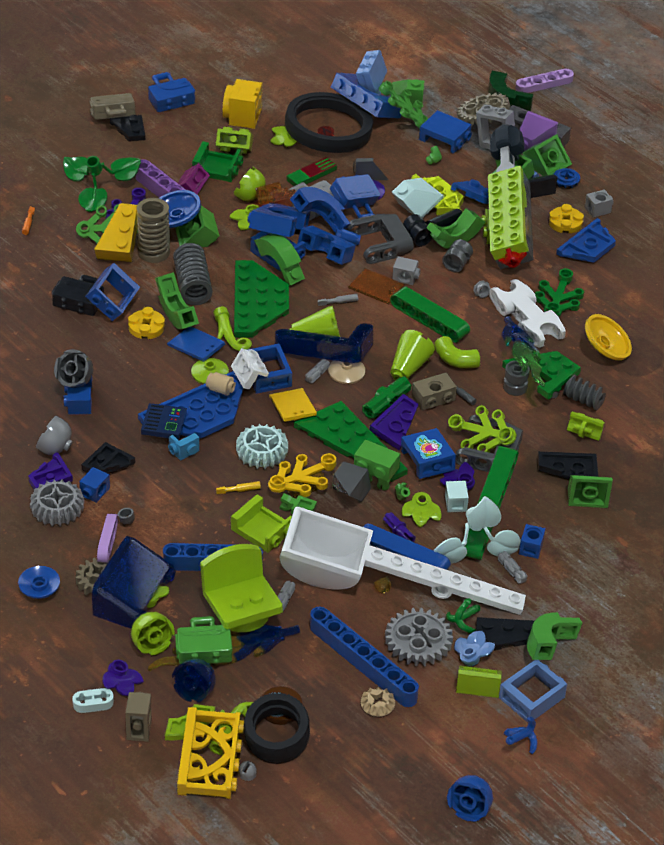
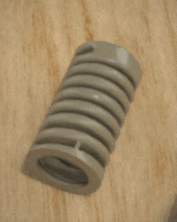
M147 198L140 201L137 205L138 254L146 262L159 263L166 260L170 255L169 205L166 201L159 198Z

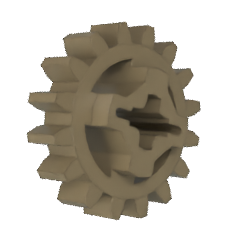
M93 558V562L86 560L85 565L80 564L79 570H76V585H78L79 590H84L85 595L92 593V597H95L96 594L103 597L105 592L110 595L111 589L117 590V585L120 584V570L117 569V564L112 565V560L104 563L98 562L96 558Z

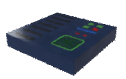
M149 403L142 424L141 435L169 438V436L174 435L179 440L187 408Z

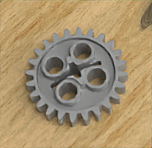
M412 608L411 613L404 610L403 615L397 613L396 618H391V622L387 623L385 644L388 645V651L393 650V657L399 655V661L407 659V664L414 661L415 666L419 662L426 666L427 661L434 664L435 658L441 661L442 655L447 656L453 643V630L450 629V623H445L444 617L438 619L439 613L431 615L430 609L427 613H424L423 608H420L419 612Z

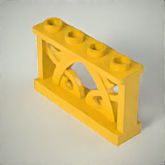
M188 707L177 781L178 795L197 794L231 799L232 791H236L237 778H234V772H239L240 759L236 758L237 752L241 753L242 739H239V733L243 734L244 720H241L240 712L202 711L194 707ZM200 722H207V723H213V724H212L211 727H209V726H207V725H205V724H202V723H200ZM220 724H230L232 727V731L229 734L224 733L226 727L220 728L218 732L215 729ZM205 735L207 736L203 742L196 741V738L199 736L203 739ZM212 739L219 745L224 754L219 760L207 767L204 758L193 753V750L206 747ZM232 740V747L229 746L227 741ZM200 762L203 769L200 770V766L193 767L192 764ZM228 763L229 771L226 768H224ZM213 775L214 780L219 782L218 776L223 775L226 781L222 785H215L210 782L209 776ZM201 779H204V781H205V784H204V783H192V781H197V780H201Z

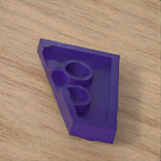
M403 394L370 425L369 430L400 451L401 437L406 436L418 408V403Z

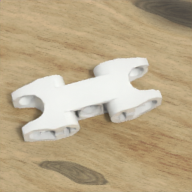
M517 279L511 280L510 292L502 291L498 287L490 289L489 296L497 311L503 316L512 314L519 322L518 329L520 334L534 346L539 348L545 346L544 335L546 334L552 335L556 339L565 338L566 330L559 317L552 310L543 312L536 305L534 292Z

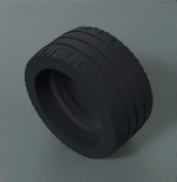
M285 693L267 694L255 700L249 706L244 719V734L249 749L260 760L273 764L286 763L297 758L305 750L310 737L309 716L303 704L293 696ZM282 714L291 717L297 722L298 731L292 738L283 742H270L264 740L256 733L257 724L270 715Z

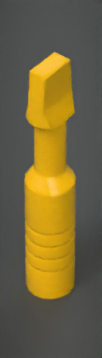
M260 481L237 484L232 487L224 486L216 488V493L226 494V492L257 490L261 489Z

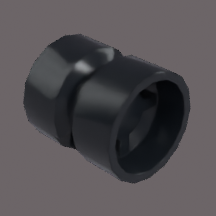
M413 214L405 219L403 225L416 246H425L432 240L430 235L432 232L427 229L428 224L425 223L420 215Z

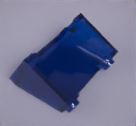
M126 536L93 586V616L132 629L134 621L141 614L147 612V605L160 584H167L169 581H173L176 574L174 566L137 539Z

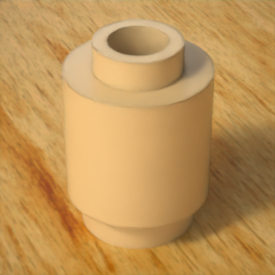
M218 372L210 373L206 380V387L211 391L224 395L232 393L236 386L233 377Z

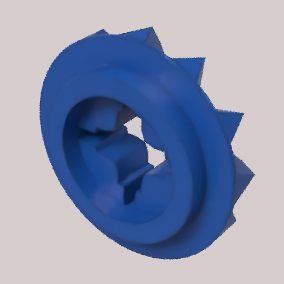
M562 168L554 172L558 177L557 184L559 187L573 188V186H577L580 182V175L575 170Z

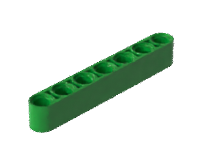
M503 446L498 447L478 503L486 496L500 509L518 459V450ZM487 527L489 532L491 533L493 527ZM483 528L480 531L469 529L467 544L464 546L467 549L466 557L477 560L482 559L489 540Z

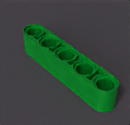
M408 287L401 288L390 297L393 307L441 336L450 337L454 343H457L470 333V326L465 320Z

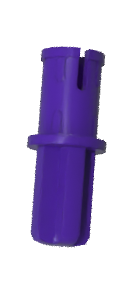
M392 512L385 514L383 520L392 529L393 534L407 540L410 539L412 542L415 541L416 536L406 528L404 522H401Z

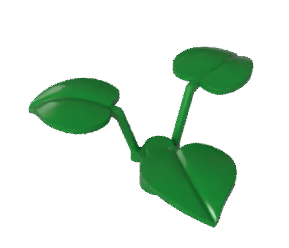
M90 156L88 158L64 157L63 159L64 171L70 180L81 181L85 175L88 176L89 173L92 175L94 189L86 188L79 194V203L87 212L96 211L98 206H104L107 202L108 195L106 190L103 188L97 189L96 176L101 173L102 168L110 174H115V178L119 181H129L136 176L141 164V159L120 158L111 164L112 170H110L103 162L100 163L97 156Z

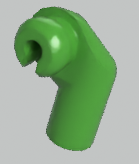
M433 146L430 156L426 157L429 165L438 163L442 159L437 146Z
M405 482L398 483L395 486L398 500H404L410 495L409 487H406L407 483Z

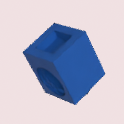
M94 467L79 481L83 497L96 503L110 489L109 474Z
M526 524L520 542L519 555L539 559L546 528Z

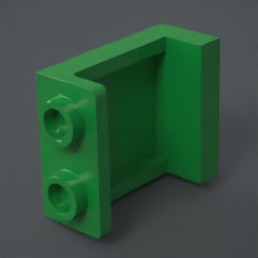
M202 141L192 161V167L199 163L210 175L209 178L232 182L234 176L238 175L239 166H242L244 156H241V149H238L235 155L209 151V142Z

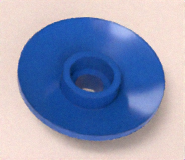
M34 566L28 568L20 575L18 585L21 592L28 597L45 598L57 591L60 585V577L50 567Z

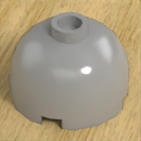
M55 416L47 425L45 433L41 434L36 448L47 455H53L57 452L60 454L63 450L68 451L73 443L70 440L72 435L71 427L65 420Z

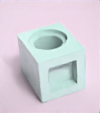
M446 481L445 500L447 512L467 511L468 492L466 481Z

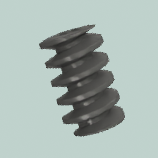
M573 375L566 383L563 395H567L568 398H573L575 401H580L581 404H586L588 407L593 406L594 410H598L606 397V393H602L603 387L600 386L598 390H595L596 384H592L589 387L590 381L587 380L582 384L583 378L580 377L576 381V375Z

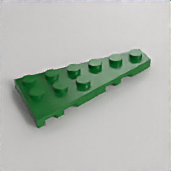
M342 401L317 411L316 416L302 418L294 422L295 429H302L308 432V436L312 438L317 437L324 441V445L346 457L351 456L354 458V454L365 440L387 448ZM401 461L398 470L390 479L391 482L408 474V469Z

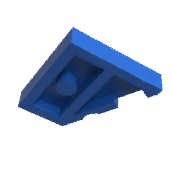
M471 179L470 181L452 183L451 190L466 191L465 196L483 204H489L488 188L480 185L479 181Z

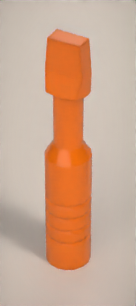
M31 206L27 212L28 216L22 229V234L24 235L29 234L32 223L31 218L35 211V208Z

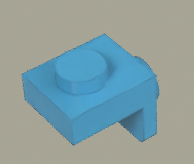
M193 433L181 440H178L174 435L169 436L168 448L170 453L175 455L180 461L194 455L199 451V436Z

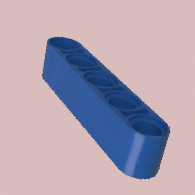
M365 524L363 526L373 530L370 546L448 570L451 565L450 560L438 552H434L372 524Z
M169 543L163 547V566L168 570L201 571V561L220 549L232 546V544ZM259 547V548L261 549V551H262V565H263V550H262L261 547Z

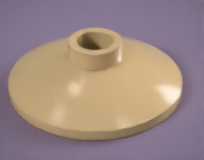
M341 357L330 363L328 373L338 383L353 384L363 379L365 376V366L355 358Z

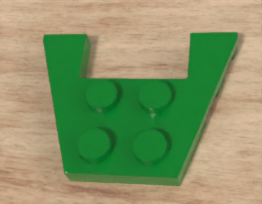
M558 351L506 359L502 363L503 368H506L507 363L514 360L527 363L530 370L547 381L537 386V392L546 399L553 397L554 392H559L563 384L567 383L573 375L577 377L581 371L579 365Z

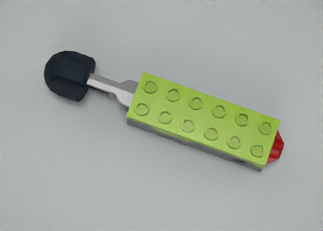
M501 125L494 130L490 139L491 156L497 161L501 160V164L495 173L488 175L490 252L499 268L503 269L517 267L521 263L534 260L530 182L521 165L515 167V161L519 160V155L524 152V138L522 132L517 127Z

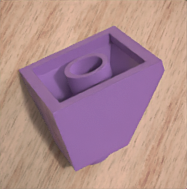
M528 111L520 128L524 138V151L556 135L558 122Z

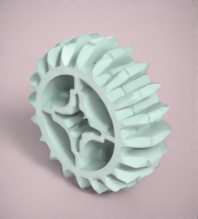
M259 423L257 427L252 425L250 429L245 428L244 432H240L236 441V451L239 459L244 464L248 463L249 467L256 466L257 469L259 467L266 469L267 466L273 468L274 464L279 465L287 456L288 441L285 433L281 432V429H276L275 426L269 427L268 424L261 426Z

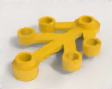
M329 453L324 454L321 457V463L302 470L308 464V457L305 454H299L296 456V464L292 475L288 477L285 476L290 473L291 464L288 461H282L279 464L278 474L270 478L268 487L276 493L285 490L296 491L303 497L311 495V486L308 484H314L319 490H325L328 488V479L325 477H312L310 475L322 470H334L336 467V456ZM293 482H302V483H308V484L298 485V484H293Z

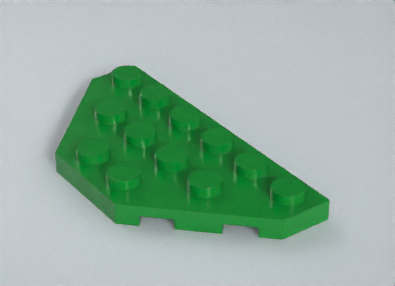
M235 260L234 337L253 338L258 334L259 330L268 328L276 323V319L289 314V284L253 260Z

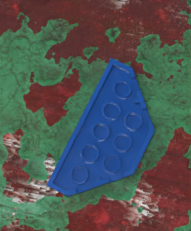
M234 371L225 374L233 377L236 383L234 391L229 395L211 391L206 387L205 383L159 404L187 408L181 435L189 436L196 433L199 438H203L234 423L244 390ZM147 410L138 413V420L142 424Z

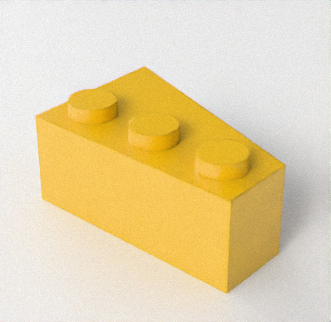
M119 204L94 249L97 259L132 262L138 227L137 205Z

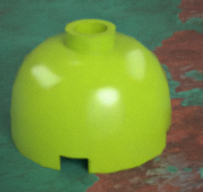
M255 167L250 168L239 182L240 189L236 187L234 195L246 202L254 201L257 198L261 199L266 192L264 189L266 185L264 175Z
M158 612L141 614L134 621L131 629L132 641L142 653H150L151 655H157L167 649L171 644L170 639L172 635L174 636L175 634L174 625L166 616Z

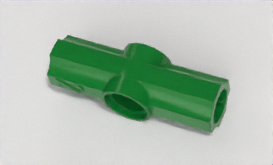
M403 376L402 378L399 377L388 387L381 386L376 391L375 396L362 406V411L368 419L376 418L403 394L408 393L412 385Z

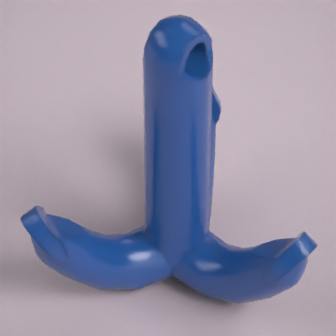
M527 717V727L508 728L504 731V734L508 736L506 743L509 745L528 737L530 740L529 752L533 754L537 749V737L533 732L536 722L533 717Z

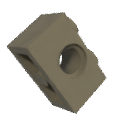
M447 373L413 382L412 397L418 403L420 409L425 410L455 401L457 386Z
M129 692L126 707L127 740L149 742L152 723L151 694Z

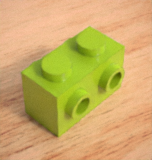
M230 127L218 128L216 146L220 148V151L230 152V149H241V154H247V151H252L253 134L247 129L236 131Z

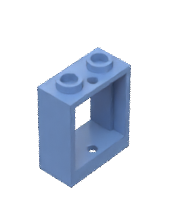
M534 660L500 685L499 699L528 722L527 717L536 719L565 698L567 683L563 678L558 677L547 665L539 660ZM533 676H536L551 689L535 702H532L517 689Z

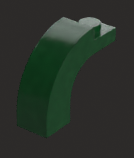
M492 70L489 78L488 93L491 95L502 93V96L506 95L508 97L510 107L514 105L531 111L534 94L515 91L506 85L508 73Z

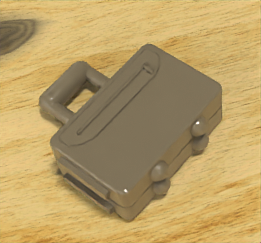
M131 93L90 98V112L95 120L135 115V101Z

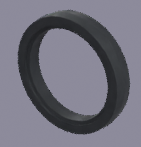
M313 92L298 96L290 102L285 115V127L294 140L308 148L329 153H345L366 145L372 133L373 118L371 113L343 95ZM309 109H333L355 118L360 123L361 129L357 133L348 136H327L303 127L296 117L299 113Z

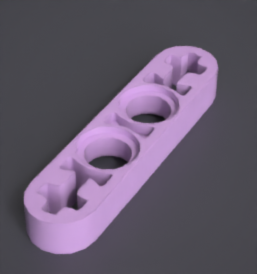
M561 69L518 79L516 81V91L530 93L569 84L573 81L574 72L570 69Z
M107 514L98 545V562H109L118 527V514Z

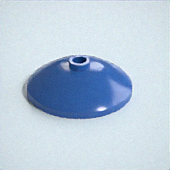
M189 190L172 191L159 198L166 201L169 205V228H176L187 224L195 218L201 208L199 196Z

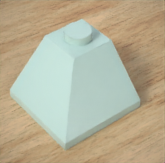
M422 178L404 180L392 191L398 204L412 215L418 214L422 218L444 198V195Z

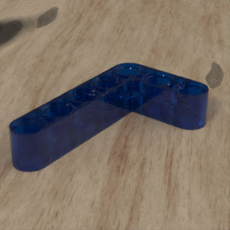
M359 324L349 338L279 329L275 331V344H280L283 353L358 363L363 360L373 346L374 327L371 324Z

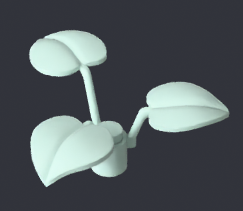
M484 496L475 507H471L466 511L468 523L465 524L463 541L461 542L457 537L449 538L439 544L433 551L446 556L451 564L461 561L467 554V549L464 546L467 544L470 528L474 531L484 529L491 540L487 544V550L495 556H498L503 551H507L509 555L515 553L520 549L521 541L519 535L511 530L501 531L495 537L491 535L487 527H494L500 522L501 512L493 501Z

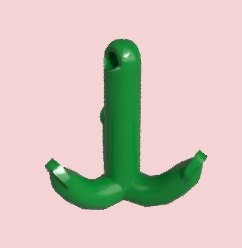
M470 598L464 600L455 615H452L450 612L446 614V619L449 622L456 623L462 631L467 633L475 632L476 629L466 625L463 620L480 611L478 604L467 609L471 604Z

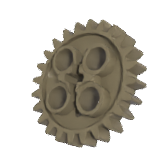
M490 93L487 95L482 94L474 99L470 98V101H464L465 104L460 105L461 107L458 108L457 115L458 119L471 124V126L477 125L476 112L483 105L510 110L509 99L506 95L502 96V93L498 95L497 93L493 95Z

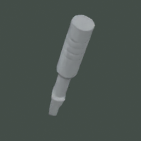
M358 294L337 296L333 299L318 300V306L358 301Z

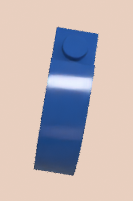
M303 187L290 198L299 213L305 211L318 213L327 221L334 232H336V229H346L351 224L342 212L345 209L343 205L324 190L315 187Z

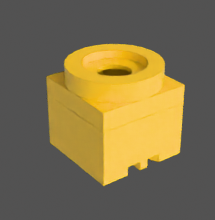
M236 79L234 85H227L222 111L223 117L229 118V125L255 129L262 111V82Z

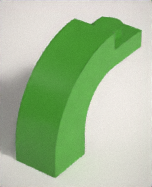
M465 208L460 217L450 226L440 227L430 222L427 229L432 232L430 235L439 245L449 249L455 240L462 239L468 242L472 239L486 221L475 212Z
M269 233L254 240L261 256L269 255L277 262L289 286L305 279L299 265L301 259L293 245L284 236Z
M174 272L156 277L155 280L160 293L158 297L172 325L177 329H184L199 324L194 306H188L180 294Z
M558 612L547 613L538 617L533 623L527 640V650L532 660H552L557 646L555 639H577L582 626L580 618L560 617Z

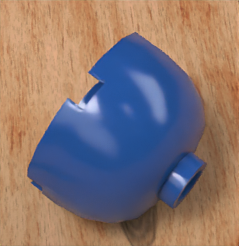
M466 775L460 777L448 790V805L457 811L456 815L466 821H478L487 815L492 806V789L479 776Z

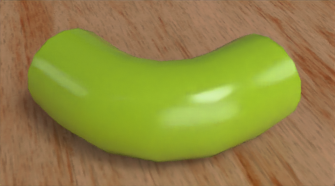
M447 336L440 337L435 341L436 352L450 366L469 369L480 367V355L477 349H458L454 346L451 338Z

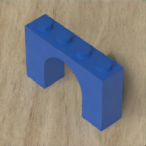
M336 73L330 88L376 117L401 118V108L389 104L388 99L390 96L376 94L365 89L359 84L356 74Z
M271 202L249 213V228L291 237L294 235L295 229L301 230V228L308 226L311 211L299 213L294 207Z

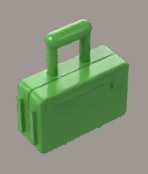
M193 617L190 619L191 627L177 629V634H175L176 656L179 659L180 665L218 664L232 661L233 649L230 629H225L223 625H215L214 617Z

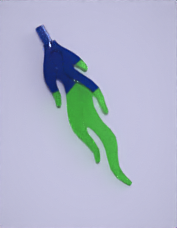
M510 316L505 317L506 326L501 333L505 345L509 346L511 340L513 341L511 350L513 357L522 366L524 372H526L530 365L533 379L544 387L545 383L539 376L542 371L539 365L541 355L539 350L533 345V339L515 324Z

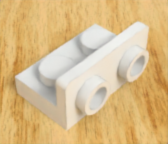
M241 348L231 365L242 387L249 390L258 375L267 377L269 374L259 354L252 349L246 350Z

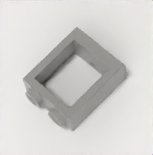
M483 105L476 112L479 145L481 148L490 149L492 134H489L488 119L500 121L502 125L515 126L513 110Z

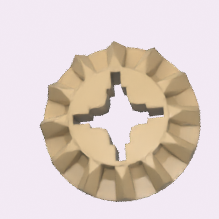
M379 686L376 689L369 688L368 692H363L361 706L366 713L372 716H385L392 712L395 707L393 693H389L387 688L381 690ZM382 698V702L379 701L374 705V700Z

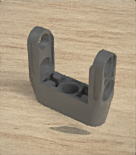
M375 214L349 221L351 224L346 228L348 231H351L354 226H359L351 232L361 236L381 231L387 242L370 246L365 250L363 256L369 264L395 259L412 251L414 248L410 234L396 214ZM375 222L373 226L367 227L369 223ZM391 248L389 253L384 254L387 249ZM375 252L374 256L368 257L369 254Z
M477 415L469 417V423L476 422L483 426L481 419ZM489 418L491 425L500 430L497 422ZM505 422L507 427L513 428L517 434L516 440L511 445H498L494 454L467 447L461 448L455 454V462L459 465L466 462L473 469L489 472L499 446L519 450L523 430ZM460 454L466 455L468 459L460 457ZM478 459H484L487 463H481Z

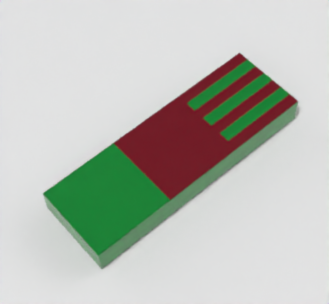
M325 157L287 175L286 180L293 186L300 183L308 184L337 170V165Z

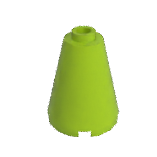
M328 306L291 324L292 328H289L290 337L295 339V342L341 341L333 306Z
M406 330L401 335L390 371L394 380L403 376L408 379L433 355L435 351L433 342L429 338L427 340L423 338L421 332Z

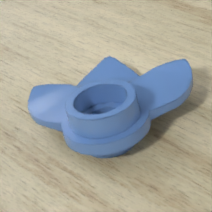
M475 631L467 639L458 638L454 647L465 665L474 666L480 661V657L488 656L494 650L495 644L486 642L483 631Z

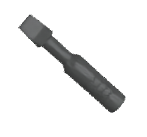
M456 388L457 394L469 404L474 405L477 400L464 389Z

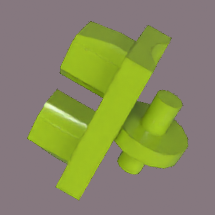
M572 411L567 430L579 434V437L583 438L586 436L599 441L605 422Z

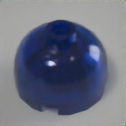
M201 659L185 660L172 673V678L174 677L175 680L174 689L180 697L188 702L192 700L201 702L212 693L216 684L214 669L209 663Z

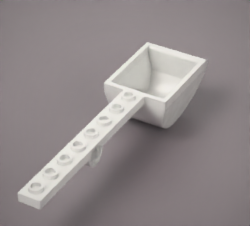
M301 507L294 508L280 554V563L290 575L304 583L333 590L351 588L359 582L363 567L367 566L432 587V594L441 599L449 598L451 594H455L521 615L526 597L524 594L370 546L373 530Z

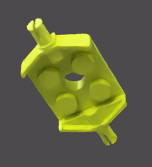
M415 174L412 176L411 179H416L420 177L417 174ZM439 176L422 178L444 195V198L434 207L436 208V215H442L456 208L460 209L464 200V196L457 190H451V185Z

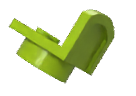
M238 544L228 546L212 553L200 562L203 595L225 629L235 632L254 631L264 626L269 617L283 612L281 601L263 576L262 551L258 545Z

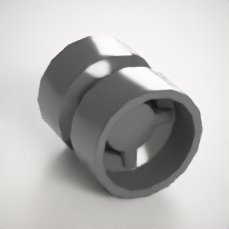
M455 240L442 258L443 265L449 271L460 272L472 256L473 248L465 240Z
M520 360L507 363L503 389L506 393L513 396H520L526 393L530 367L527 363Z

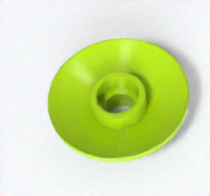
M208 358L204 362L199 360L191 369L192 377L201 384L206 383L210 373L218 372L224 375L229 373L228 366L223 361L215 358Z

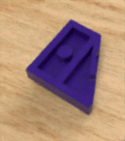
M58 452L53 454V459L50 462H44L40 465L39 469L34 470L28 475L33 489L38 488L39 484L45 485L46 481L51 483L54 479L56 482H60L63 479L65 483L73 481V475Z

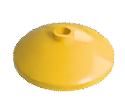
M601 314L591 315L586 320L585 332L587 338L600 354L613 360H624L631 354L632 345L623 328L614 320Z

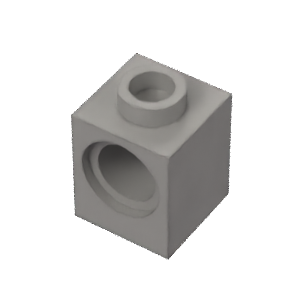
M605 189L586 195L585 209L593 218L611 213L613 198Z
M398 256L393 267L392 281L413 285L415 279H419L421 269L418 268V261Z

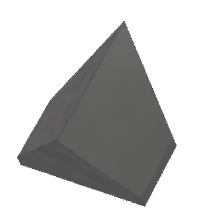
M356 158L353 162L354 175L368 174L373 180H389L373 162V158Z
M343 461L332 475L338 479L348 495L359 502L363 501L371 489L367 468Z

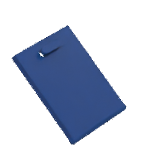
M190 326L169 341L167 345L204 362L225 345V341Z

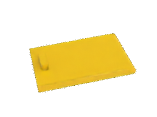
M303 388L269 395L284 422L296 421L317 415Z

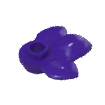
M466 462L461 464L459 470L455 469L443 473L444 478L440 479L444 486H446V481H466L467 490L472 489L475 485L473 478L474 469Z
M114 660L110 663L108 672L103 675L102 679L106 689L116 688L117 692L124 696H128L129 692H134V684L144 682L141 674L136 670L129 669L128 664L123 660Z

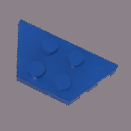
M596 218L557 249L556 255L595 262L615 246L616 240L609 234L606 227L603 228L601 226V220Z

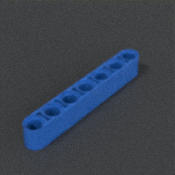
M315 607L311 610L310 630L382 690L387 688L388 692L393 693L394 699L402 706L412 707L417 703L419 685L412 677L326 608Z

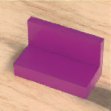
M198 163L184 172L178 184L185 190L198 194L210 175Z

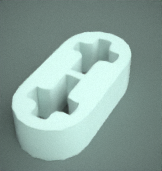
M106 688L79 691L73 696V708L79 713L110 709L114 704L113 692Z

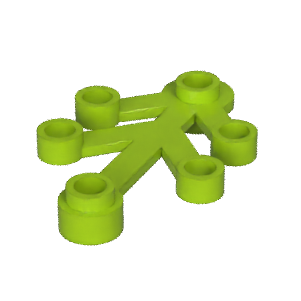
M483 405L478 406L475 410L483 426L465 422L459 414L452 415L448 420L449 426L454 431L467 430L479 433L470 439H464L461 442V448H465V445L469 444L467 448L473 449L477 443L489 437H495V439L488 443H482L477 447V450L480 451L486 448L484 452L490 453L491 449L500 444L504 446L511 445L517 437L515 430L507 427L504 421L505 415L499 409L492 413V418L497 422L500 430L493 429L488 418L489 412Z

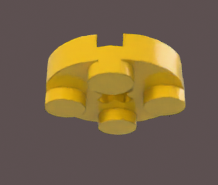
M563 204L562 207H557L549 213V225L559 233H563V231H569L568 234L575 233L582 228L584 214L572 208L570 204Z
M145 307L143 310H139L128 317L129 332L142 339V336H148V339L156 338L164 331L165 318L161 313L154 311L152 307Z

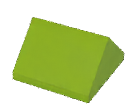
M459 665L456 693L499 698L502 671Z

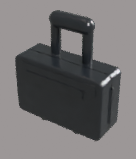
M81 275L80 279L77 280L63 276L52 290L53 306L94 316L98 308L85 296L98 278ZM101 286L99 290L104 293V287Z

